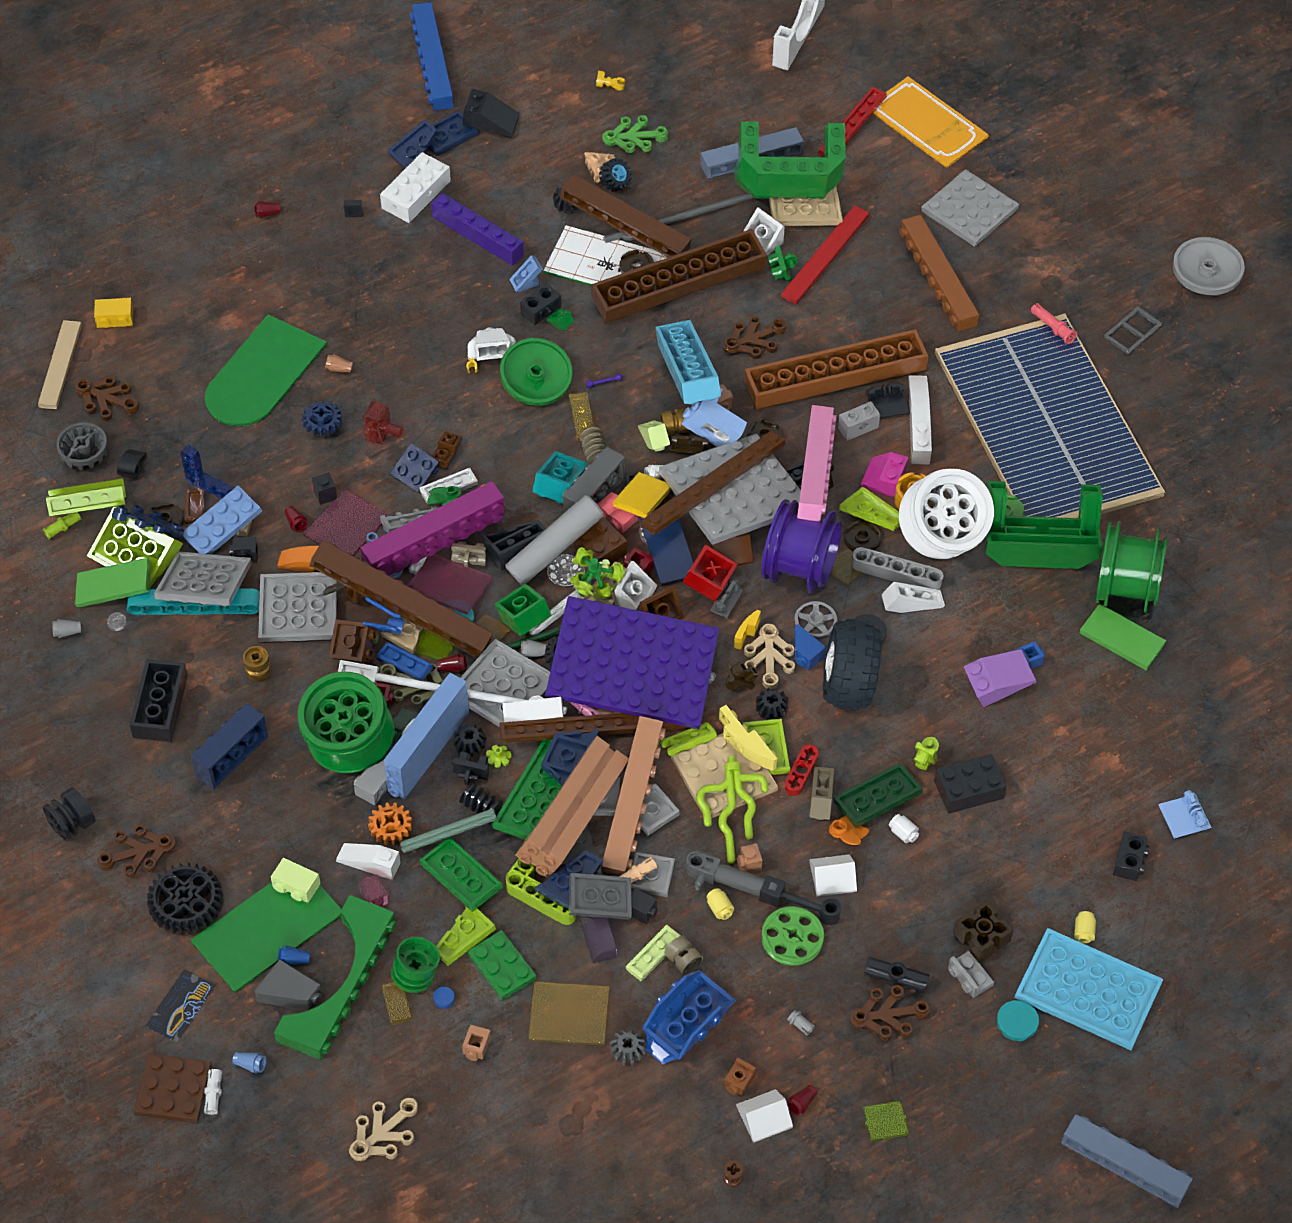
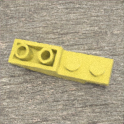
M727 705L721 707L719 719L724 725L723 737L727 742L753 763L772 771L775 770L778 758L774 750L768 748L762 735L759 736L755 730L749 733L747 727L744 724L741 725L738 721V717L733 710H730Z

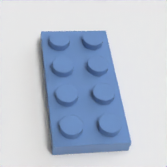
M237 486L186 528L182 536L198 553L212 554L258 516L262 510Z

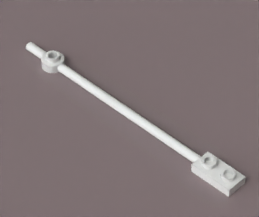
M340 660L338 672L359 673L375 683L381 681L436 691L441 685L378 673L379 667L343 660ZM467 689L468 697L497 703L544 699L541 696H533L529 700ZM563 706V714L566 715L567 707Z

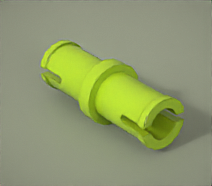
M78 512L69 513L62 518H57L56 522L44 528L43 531L47 538L51 539L61 531H67L68 527L82 519Z

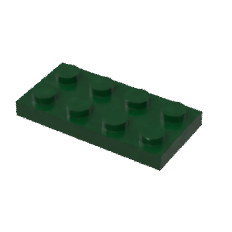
M900 762L833 798L837 807L852 825L857 828L922 794L923 788Z

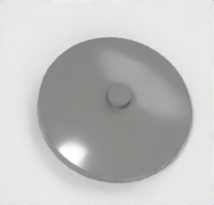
M1199 237L1186 241L1177 249L1173 259V271L1179 282L1186 288L1204 295H1220L1233 290L1241 282L1245 268L1243 258L1237 249L1223 240L1211 237Z

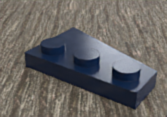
M425 119L389 148L387 152L405 170L422 152L425 153L437 135V129Z

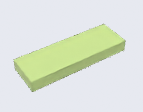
M666 925L626 966V970L642 982L666 957L664 954L666 947L681 935Z

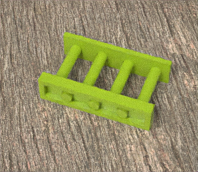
M122 478L48 490L49 496L46 497L49 516L124 505V497H126L124 480Z

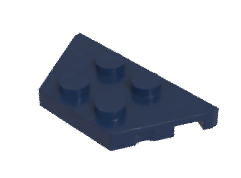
M593 729L591 733H581V731L555 733L541 763V768L562 786L596 736H599V730Z

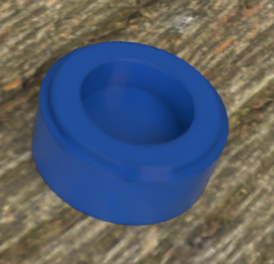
M440 987L434 992V1003L438 1008L447 1009L453 1005L455 997L454 992L450 988Z

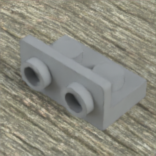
M969 951L958 958L954 956L950 958L948 965L950 974L953 977H957L961 982L963 990L973 998L993 986L994 981Z

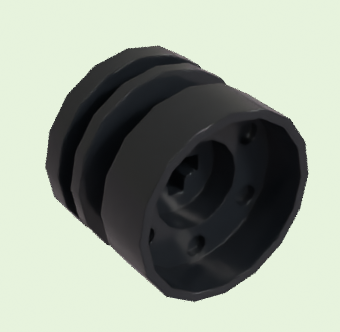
M73 787L60 795L63 804L53 799L51 805L46 804L42 807L49 825L64 841L70 840L71 834L74 836L78 834L76 824L85 830L96 822L91 808L81 794Z

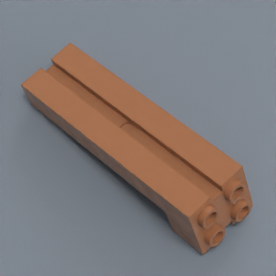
M598 736L588 746L535 828L515 854L523 863H531L536 866L535 870L546 878H549L564 861L629 760L628 757L618 750L615 752L609 748L610 745Z

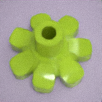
M492 746V750H487L486 752L488 764L493 765L495 763V768H500L501 764L503 766L509 765L508 759L511 758V752L507 751L506 746Z

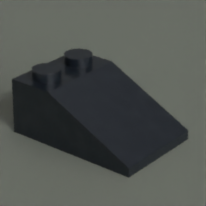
M472 89L463 111L462 126L512 137L520 113L490 93Z

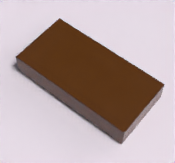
M204 489L185 490V524L194 523L204 514Z

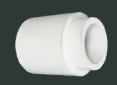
M897 814L889 823L891 831L905 843H912L919 836V828L905 816Z

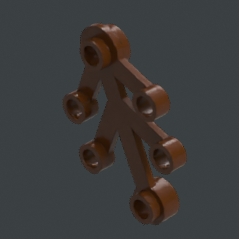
M752 316L745 337L739 339L740 334L744 333L745 325L737 322L734 324L732 336L726 338L723 342V349L731 354L738 351L751 354L753 359H759L761 357V349L759 347L745 346V344L749 343L764 347L769 353H774L777 351V343L760 338L773 333L782 334L786 331L787 323L782 318H776L773 320L771 327L755 332L756 328L760 326V318Z
M111 376L95 382H90L88 379H80L76 383L75 391L78 395L83 396L86 413L91 415L96 412V406L91 401L90 396L93 395L98 399L101 419L104 421L112 418L111 410L108 409L106 401L123 407L128 414L136 413L139 408L137 400L133 397L123 400L113 396V394L117 393L123 395L130 394L131 387L129 383L115 386V379ZM103 386H105V387L107 388V389H104V390H98V389H97V388H100V387H103Z
M138 824L134 827L135 836L137 838L144 837L152 841V843L144 844L128 837L125 831L118 830L114 833L116 843L125 844L132 848L114 854L106 852L100 854L97 859L99 868L103 871H109L114 867L115 862L134 857L132 862L126 864L123 868L125 876L131 878L136 875L138 867L148 852L155 851L151 858H147L143 862L145 870L152 872L156 869V864L163 853H169L174 849L176 844L175 838L167 833L161 835L154 834L146 830L143 824ZM140 829L144 830V831L141 832V833H138V832H137V831L140 830ZM120 835H123V836H124V837L121 838V839H118V838H117V837L120 836Z
M894 985L891 988L890 996L878 1011L870 1012L876 1002H880L883 998V991L879 988H874L871 990L870 998L862 1008L852 1010L850 1022L859 1029L867 1027L878 1034L882 1040L891 1038L892 1030L889 1026L899 1031L901 1036L909 1037L912 1034V1025L907 1022L901 1023L894 1017L914 1015L918 1019H926L930 1013V1005L926 1001H917L913 1006L891 1009L895 1002L902 998L904 992L900 985ZM898 990L900 994H895L893 991ZM878 993L880 997H874L873 994ZM919 1006H923V1007H925L926 1009H925V1010H920L918 1007H919ZM857 1015H861V1016H863L864 1018H863V1019H858V1018H857ZM874 1020H881L889 1026L881 1027ZM908 1028L910 1031L904 1032L902 1029ZM882 1031H887L889 1034L883 1035Z

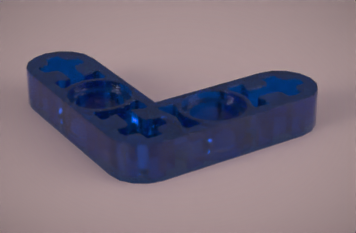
M186 445L180 452L185 477L191 484L204 489L220 499L233 490L227 483L203 472L200 454L195 447Z

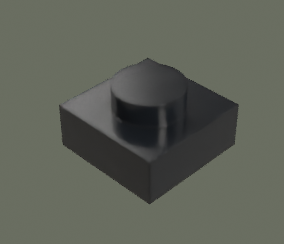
M344 200L345 217H362V201Z

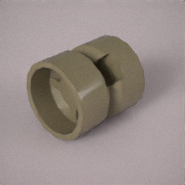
M684 935L674 939L664 951L672 963H676L675 966L683 975L692 973L703 961V956L697 949L692 948V944Z

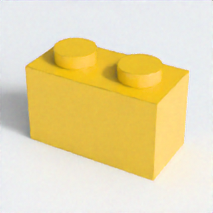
M131 298L95 300L94 317L97 328L133 326Z

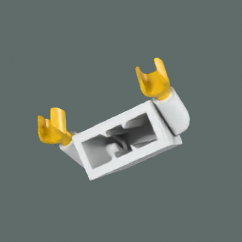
M489 327L485 330L477 331L476 337L468 343V359L470 360L466 365L468 373H470L469 369L471 367H475V372H478L476 359L478 361L502 358L507 349L516 343L515 338L506 334L502 328L493 329Z

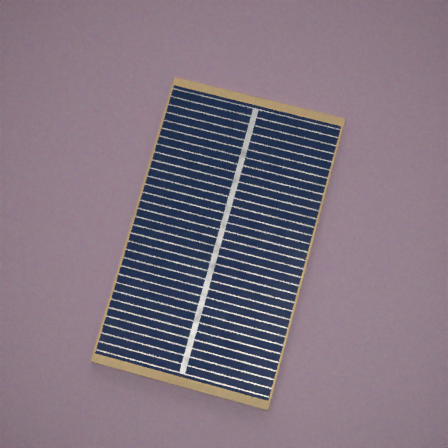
M1066 314L1054 316L1059 321L1067 323V326L1074 330ZM1040 320L935 349V355L1000 480L1006 482L1008 495H1013L1022 502L1024 516L1078 518L1082 484L1101 485L1103 493L1101 514L1164 497L1165 491L1078 336L1072 343L1066 344L1064 339L1056 336L1052 328Z

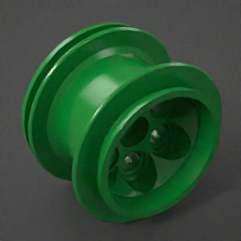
M1120 521L1117 527L1112 526V522H1109L1096 603L1099 604V600H1103L1106 607L1110 595L1145 600L1143 612L1146 613L1148 601L1154 602L1153 606L1157 605L1168 538L1165 537L1164 541L1159 540V527L1157 528L1155 540L1120 534Z
M342 671L323 676L305 691L299 703L298 724L300 732L307 742L313 758L328 770L338 773L363 771L379 762L391 747L395 733L393 717L387 708L386 700L381 690L364 675Z

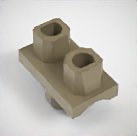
M458 541L457 544L452 543L451 562L464 563L466 568L469 567V564L485 566L486 547L480 543H477L475 546L467 545L463 541Z

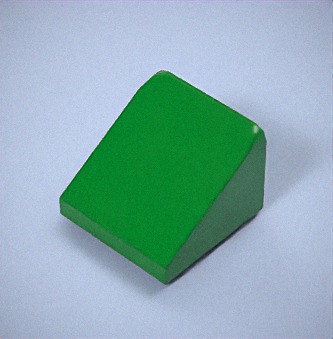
M557 309L546 319L547 322L562 331L574 322L570 311Z

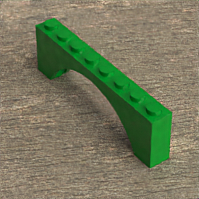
M349 895L340 911L342 922L349 929L355 942V958L348 978L330 999L318 1007L298 1014L283 1015L274 1032L277 1043L322 1060L324 1054L329 1053L332 1039L334 1036H338L341 1030L340 1024L343 1019L349 1016L352 1002L358 999L362 983L365 984L367 982L370 968L376 965L379 957L378 953L381 949L385 948L388 941L387 937L390 932L392 933L395 930L397 924L393 911Z

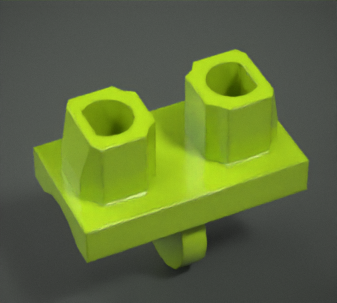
M934 737L925 738L922 744L917 742L915 746V766L926 771L930 763L935 765L937 762L936 752L939 749V742Z

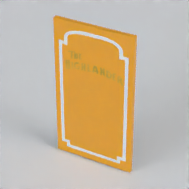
M909 76L885 92L887 93L886 99L873 113L946 168L989 137L986 132Z

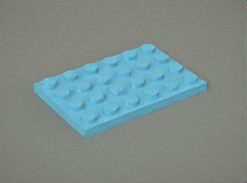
M1047 928L1014 998L1132 1050L1163 979Z

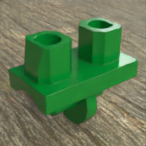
M777 246L775 247L776 253L768 256L772 267L780 264V266L771 269L775 280L785 277L786 281L791 280L788 267L790 269L795 268V265L798 263V257L790 252L785 256L782 254L781 247Z

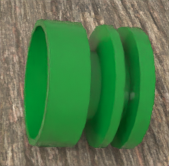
M411 937L401 942L391 968V978L394 984L401 990L409 993H419L428 989L433 982L440 961V954L436 945L422 937Z

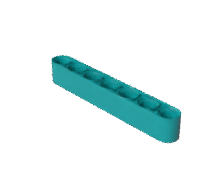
M251 588L238 589L230 606L155 599L154 592L156 589H149L148 593L130 596L127 601V612L133 615L255 614L259 611L260 591Z

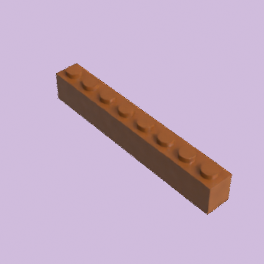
M917 215L903 219L901 221V228H899L900 236L905 239L908 250L912 251L915 262L920 265L921 272L927 277L930 288H933L937 300H940L942 303L943 311L950 317L951 325L955 326L958 332L976 327L978 325L979 313L922 216Z

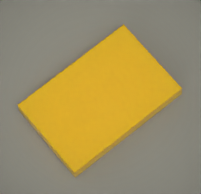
M639 472L617 496L613 506L645 518L656 509L672 489L667 482Z

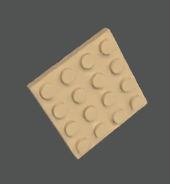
M836 186L823 199L769 198L772 217L784 226L839 225L843 221Z
M723 733L717 735V738L671 756V760L696 803V794L701 787L708 784H719L724 781V765L728 763V756L732 755L736 757V762L740 763L741 774L757 773L767 779L769 788L767 793L761 792L760 783L757 781L742 782L744 791L754 800L778 791V786L768 769L753 763L737 752L723 737ZM727 789L705 794L704 800L710 808L711 818L719 816L728 805ZM735 790V808L747 804L738 796Z

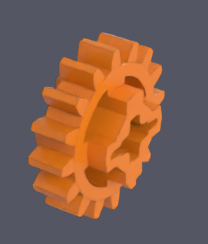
M386 803L384 808L379 805V811L373 810V816H369L368 826L371 836H376L377 842L384 840V845L388 841H391L392 845H395V840L402 842V836L408 838V831H412V817H410L409 810L404 811L403 805L397 808V803H394L393 806H389V803Z

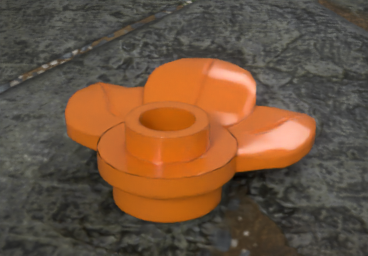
M844 816L840 820L832 822L829 826V833L847 844L858 845L861 844V839L869 833V829L863 826L855 828L847 817Z

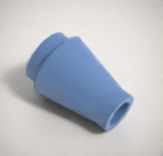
M236 1052L233 1056V1064L239 1065L255 1074L261 1073L266 1066V1056H263L261 1053Z

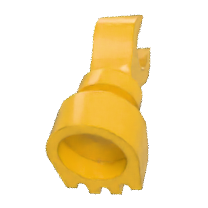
M598 71L596 87H603L604 84L606 87L611 86L619 91L624 90V78H604L605 72Z

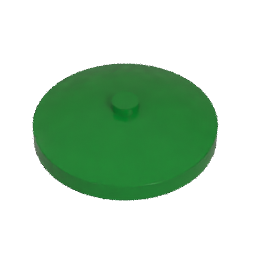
M528 338L516 342L504 353L500 364V379L505 390L514 399L528 405L543 406L559 400L567 392L572 379V365L567 354L558 345L545 339Z

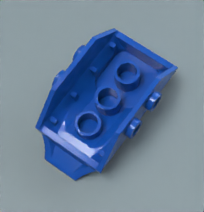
M700 970L685 975L680 981L676 980L672 984L670 991L666 995L663 994L658 998L653 1011L644 1024L643 1030L646 1033L645 1050L662 1065L672 1060H680L698 1040L702 1041L707 1036L710 1028L720 1023L723 1016L736 1000Z

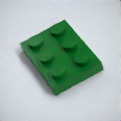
M502 930L467 951L469 958L502 1001L537 979L536 974Z

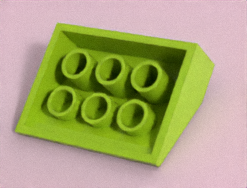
M112 509L87 556L106 567L148 557L150 560V589L170 566L183 543L165 533L160 534L153 531V527L140 528L134 524L135 519L127 517L126 521L114 519L111 516Z

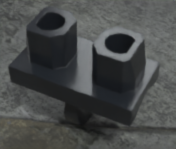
M460 752L457 758H453V773L458 774L459 778L464 779V785H469L471 780H488L487 757L478 756L476 762H471L470 754Z

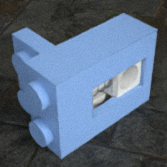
M719 397L711 401H698L691 408L688 407L683 413L684 420L682 422L683 426L700 437L709 439V442L716 447L737 441L742 436L747 424L746 421L717 403Z

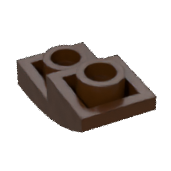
M444 432L438 441V448L431 456L439 461L437 466L446 469L449 467L460 446L462 436Z

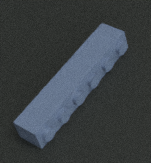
M797 128L786 129L759 137V157H791L802 154L804 141ZM738 143L701 152L700 165L707 179L734 172V167L739 161Z
M1075 1114L1062 1138L1061 1144L1177 1208L1193 1179L1186 1172L1176 1170L1169 1166L1166 1161L1156 1159L1146 1150L1136 1148L1128 1140L1116 1137L1108 1129L1096 1126L1083 1116L1080 1117Z

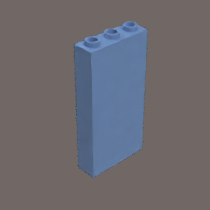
M449 673L383 760L387 790L393 797L406 799L452 737L454 731L458 729L469 714L467 682Z

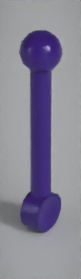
M617 374L615 377L592 382L588 380L586 387L592 388L593 385L614 380L621 381L623 376L622 374Z

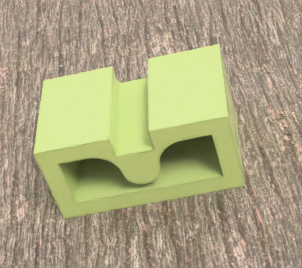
M285 858L281 860L271 876L272 886L276 891L280 893L290 892L295 900H302L307 903L320 885L318 873Z

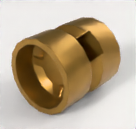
M686 408L675 410L674 413L671 411L660 412V422L665 423L668 435L674 434L675 431H678V433L689 432V429L682 425L684 420L683 413Z
M261 646L248 648L243 654L247 677L256 682L267 679L271 673L268 652Z

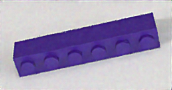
M441 193L431 203L433 218L513 266L524 255L522 240L444 193Z

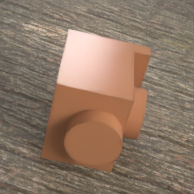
M757 843L741 847V855H738V858H736L739 869L751 874L761 873L762 858Z
M470 1025L462 1046L463 1054H465L467 1059L471 1061H477L478 1058L483 1060L487 1047L491 1042V1030Z

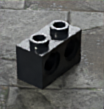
M548 284L539 287L534 293L520 301L521 314L534 325L561 308V295Z
M1123 832L1113 872L1114 876L1137 881L1139 874L1143 875L1146 863L1142 862L1143 857L1147 858L1150 847L1146 845L1148 837Z

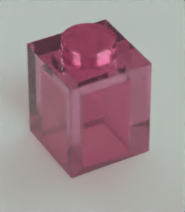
M377 874L367 876L358 882L359 891L364 901L380 907L388 904L387 893Z

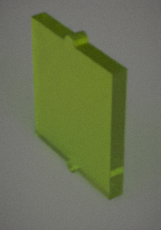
M423 630L414 654L438 660L448 657L449 653L453 651V645Z
M900 1101L863 1108L866 1118L865 1126L868 1127L871 1141L908 1135L905 1122L906 1115L903 1114Z

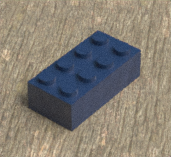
M247 703L242 708H239L229 721H225L215 734L210 735L207 741L193 752L191 757L196 777L214 790L268 738L264 715Z

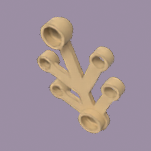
M765 624L759 631L760 636L744 647V654L747 657H753L756 654V649L763 643H765V648L753 659L746 661L745 665L746 667L751 665L756 668L766 658V674L763 676L762 684L766 689L769 687L770 690H773L778 685V676L774 673V659L783 666L785 673H793L795 663L785 657H792L795 648L778 636V629L773 624ZM773 642L783 649V655L773 648Z
M413 1098L402 1100L400 1103L401 1110L383 1125L382 1117L386 1111L385 1105L380 1101L375 1102L372 1106L374 1114L373 1133L366 1139L369 1119L364 1115L359 1116L356 1119L358 1128L357 1140L349 1148L350 1156L356 1161H364L370 1155H385L388 1159L396 1158L398 1151L395 1145L389 1144L386 1147L373 1145L378 1141H401L404 1145H411L414 1141V1135L411 1131H389L406 1117H412L417 1113V1102ZM377 1107L383 1108L381 1111L375 1110ZM412 1107L413 1110L410 1111V1112H407V1111H406V1108ZM364 1120L366 1124L360 1125L359 1122ZM406 1135L411 1136L409 1140L403 1139ZM358 1149H363L364 1152L361 1153V1154H358V1153H357V1150H358ZM390 1149L395 1150L393 1154L387 1153Z

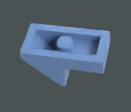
M531 255L509 279L515 291L519 293L541 285L537 275L543 268L537 258Z

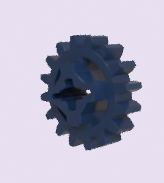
M324 400L321 403L315 401V405L308 404L309 409H304V414H302L303 426L306 427L307 432L312 431L313 435L319 433L320 436L323 433L330 435L329 431L336 432V427L340 428L341 410L338 409L337 404L332 406L331 401L327 404Z

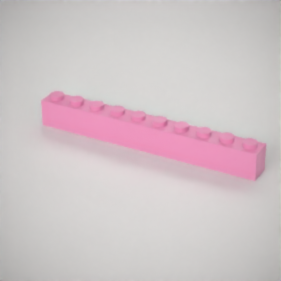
M812 405L797 516L799 519L820 522L821 514L825 515L837 416L833 415L834 408Z

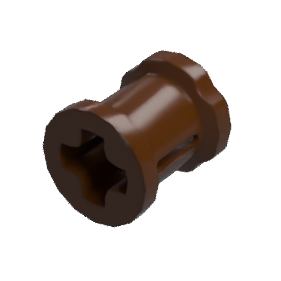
M731 1160L725 1164L723 1180L728 1186L736 1187L738 1184H741L743 1179L742 1164L736 1160Z

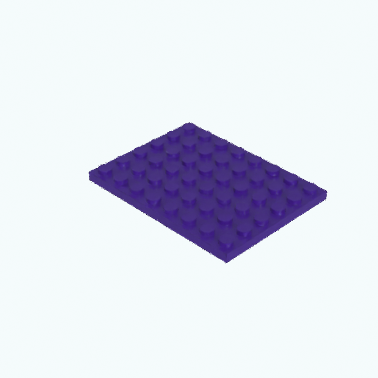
M568 596L545 697H562L563 701L700 729L719 628Z

